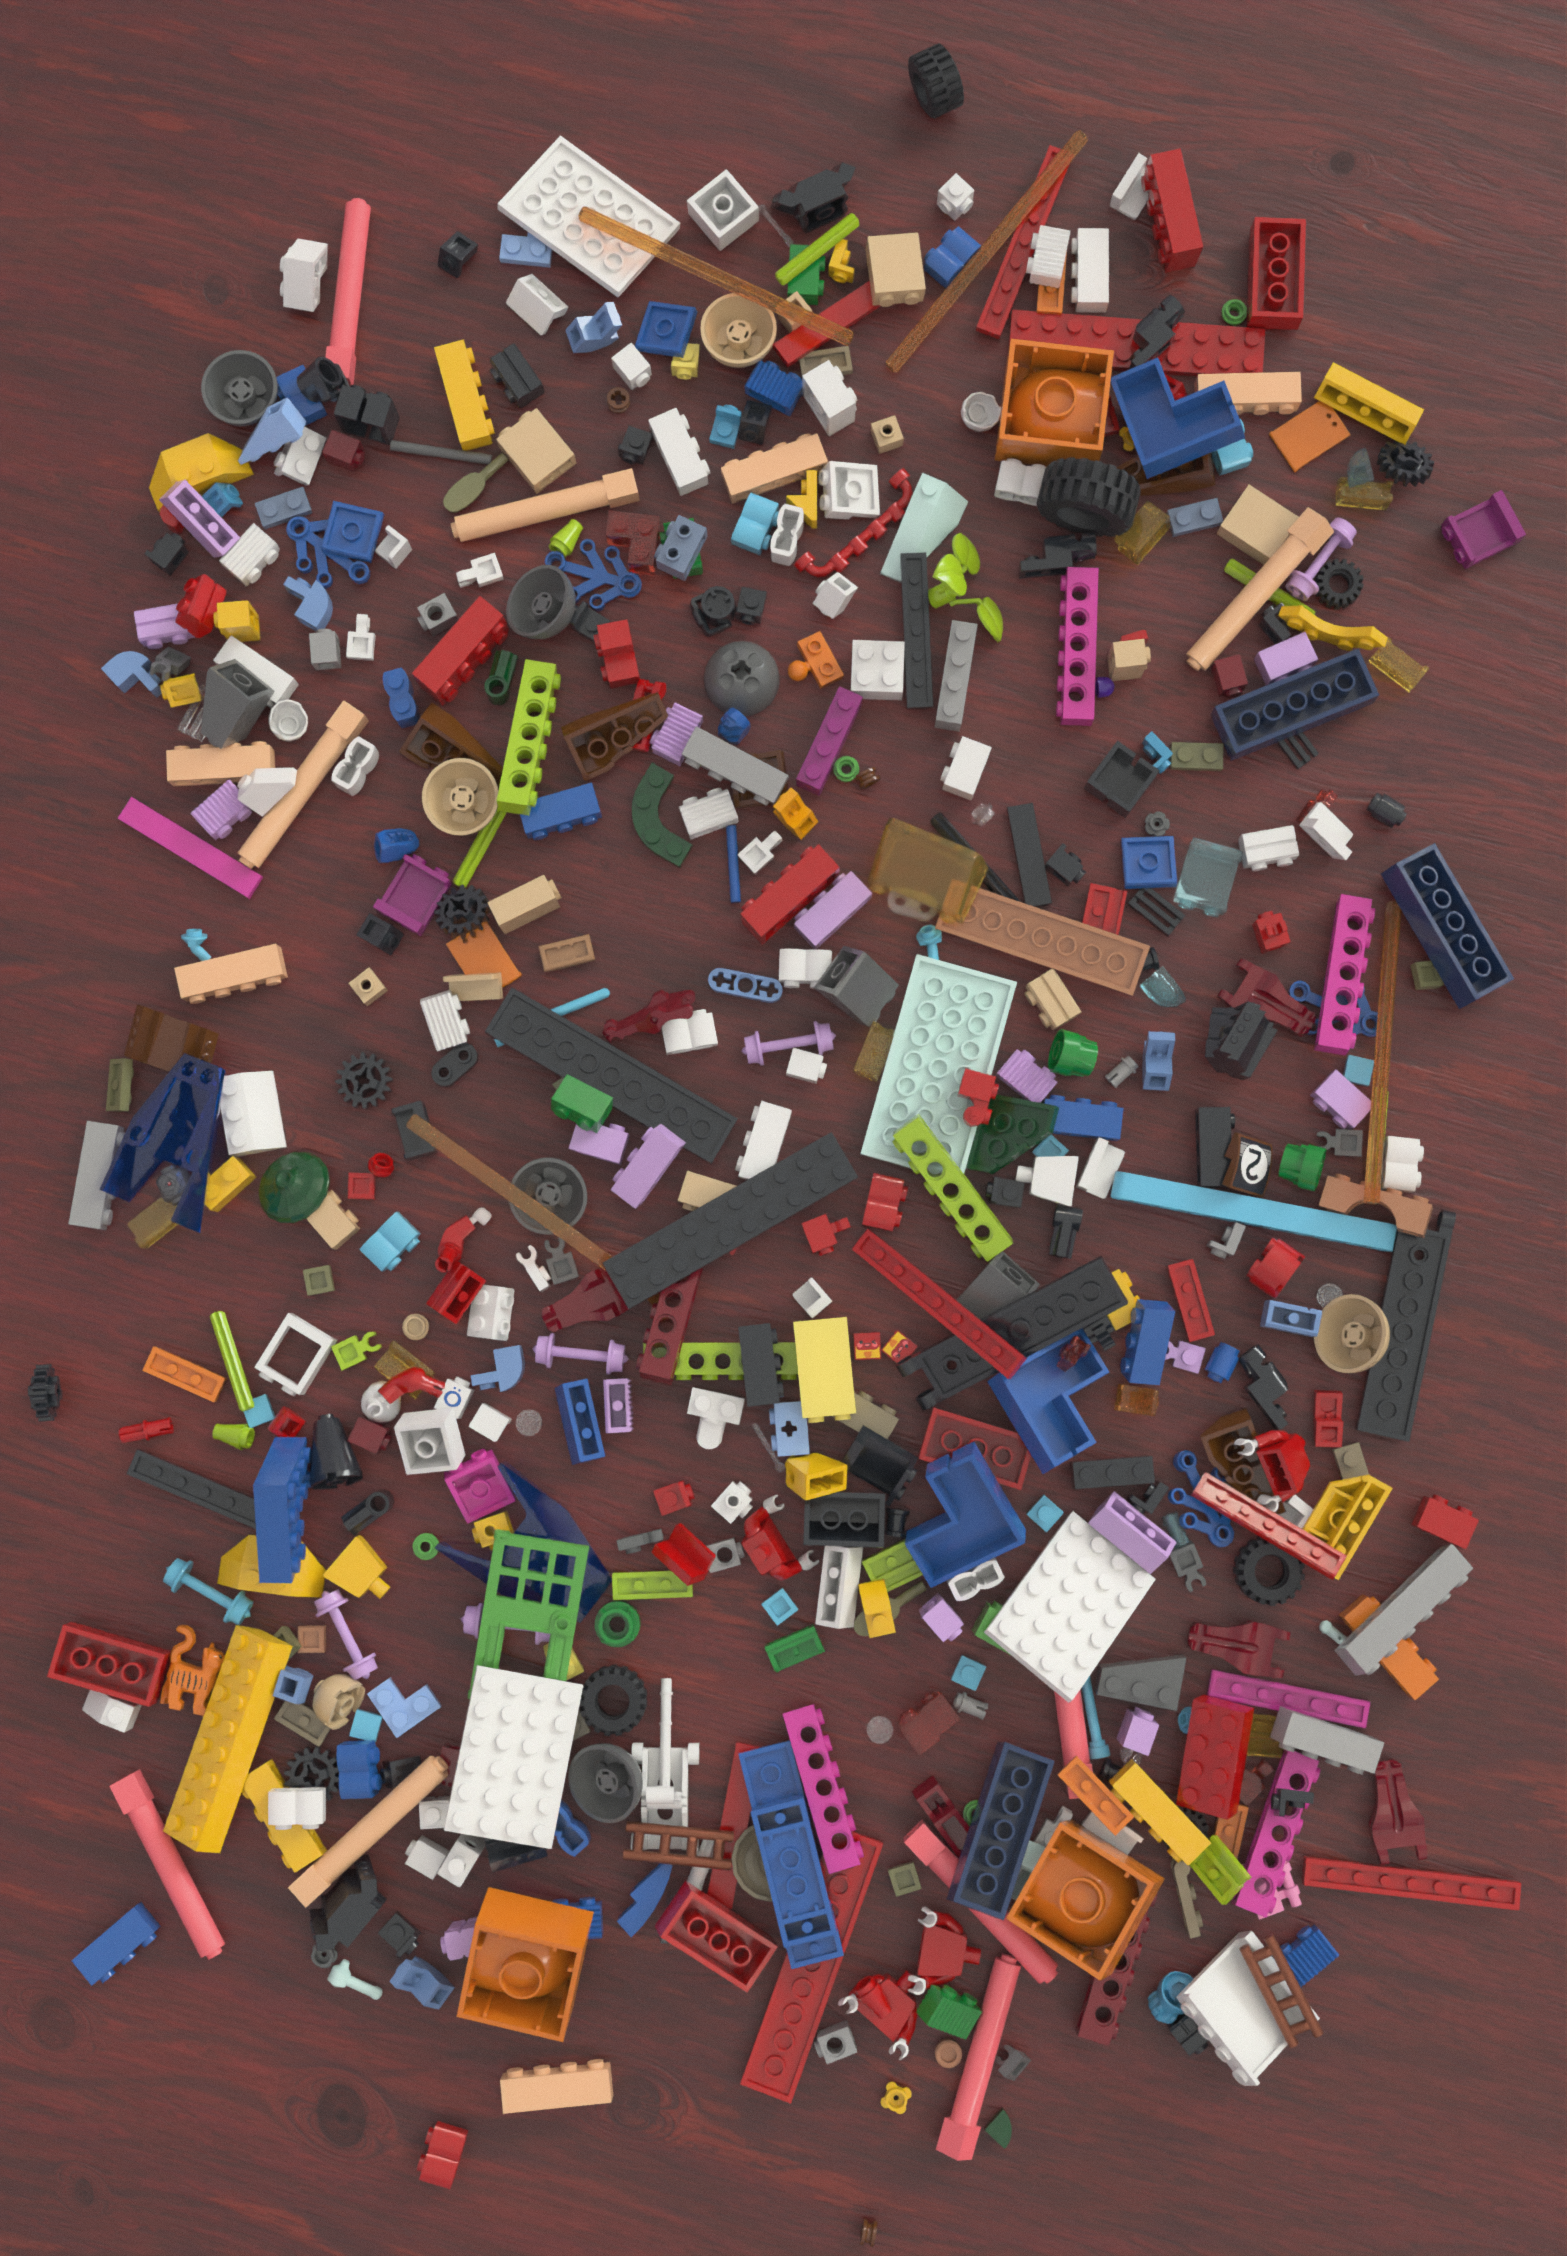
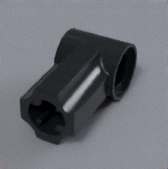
M1060 1204L1056 1205L1052 1222L1054 1229L1048 1255L1071 1259L1076 1232H1079L1082 1221L1083 1209Z
M385 1489L370 1494L365 1500L341 1517L343 1524L355 1536L383 1514L390 1511L394 1505V1497L391 1492ZM376 1496H381L385 1499L386 1506L384 1509L376 1507L374 1501Z

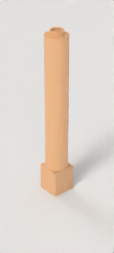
M631 468L603 475L602 480L454 517L455 522L451 523L454 538H460V541L464 542L610 505V508L640 501L633 470Z
M1309 507L1287 530L1290 536L1186 653L1189 658L1187 663L1196 671L1200 669L1206 671L1308 553L1314 555L1334 533L1325 517Z
M343 700L326 724V731L298 768L295 786L264 815L238 851V854L241 856L239 859L241 863L251 870L254 866L260 868L347 745L359 736L369 722L362 712Z
M429 1756L288 1887L305 1908L448 1776L447 1763L439 1756Z

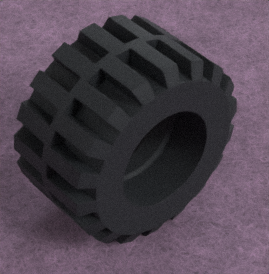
M938 43L910 56L908 71L914 93L923 110L931 118L935 119L963 105L964 90L962 80L952 56L943 45Z
M1256 1537V1540L1251 1539L1247 1541V1545L1245 1547L1242 1546L1238 1550L1240 1554L1238 1557L1235 1556L1234 1562H1236V1567H1233V1573L1236 1574L1235 1582L1240 1586L1242 1593L1260 1604H1267L1269 1606H1276L1277 1603L1282 1605L1287 1603V1599H1293L1296 1596L1294 1594L1296 1590L1300 1591L1302 1585H1300L1301 1580L1305 1579V1574L1302 1573V1569H1305L1304 1563L1261 1537ZM1274 1555L1282 1563V1576L1276 1584L1268 1587L1263 1586L1256 1580L1255 1566L1262 1557Z
M604 1666L592 1673L583 1686L579 1704L581 1706V1716L586 1719L585 1723L595 1728V1732L605 1733V1736H610L611 1734L619 1736L624 1732L628 1733L641 1721L647 1707L648 1693L644 1687V1681L642 1678L639 1679L634 1670L630 1671L626 1666ZM617 1685L627 1692L629 1706L624 1713L610 1715L601 1709L598 1703V1695L605 1686Z

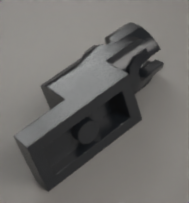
M1168 295L1158 308L1152 309L1137 324L1133 340L1140 348L1131 356L1129 369L1157 358L1173 343L1175 333L1172 330L1185 313L1183 306L1174 296Z
M1095 532L1082 533L1080 542L1075 538V534L1051 536L1044 539L1042 544L1043 559L1031 556L1025 558L1024 561H1020L1018 569L1019 579L1065 575L1067 567H1073V560L1077 563L1088 559H1096Z
M1258 1344L1239 1357L1238 1361L1242 1365L1248 1379L1252 1378V1381L1243 1388L1273 1428L1281 1430L1288 1425L1284 1419L1287 1417V1414L1279 1404L1274 1405L1272 1402L1288 1391L1287 1382L1273 1362H1266L1264 1365H1261L1262 1360L1266 1357V1353Z

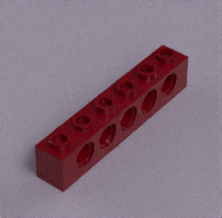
M703 1268L687 1276L684 1282H677L658 1293L660 1294L658 1304L653 1303L650 1318L653 1319L651 1329L646 1328L644 1334L645 1352L644 1354H639L636 1369H640L639 1374L641 1378L672 1385ZM670 1298H678L681 1301L674 1308L666 1305ZM669 1322L674 1327L670 1332L664 1333L659 1330L663 1323ZM662 1347L666 1349V1355L662 1358L654 1357L652 1353L656 1348Z
M1157 1894L1149 1907H1154ZM1148 1910L1123 1953L1124 1961L1115 1967L1111 1975L1101 1981L1092 1975L1090 1976L1075 2028L1078 2037L1106 2046L1110 2045L1111 2038H1116L1119 2029V2023L1116 2022L1119 2012L1123 2013L1127 1997L1124 1996L1126 1986H1131L1134 1978L1133 1962L1134 1959H1139L1142 1950V1944L1139 1943L1141 1934L1146 1933L1150 1921V1918L1147 1917ZM1106 1981H1116V1988L1113 1991H1105L1103 1985ZM1100 2007L1109 2008V2013L1107 2016L1099 2018L1095 2016L1096 2010Z

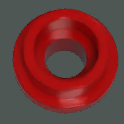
M377 1153L368 1161V1169L375 1176L388 1177L394 1170L393 1160L387 1154Z

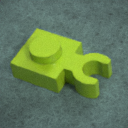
M376 1332L366 1333L360 1342L357 1335H354L331 1346L342 1371L367 1360L364 1352H376L382 1348L381 1344L374 1347L369 1345V1339L374 1337Z

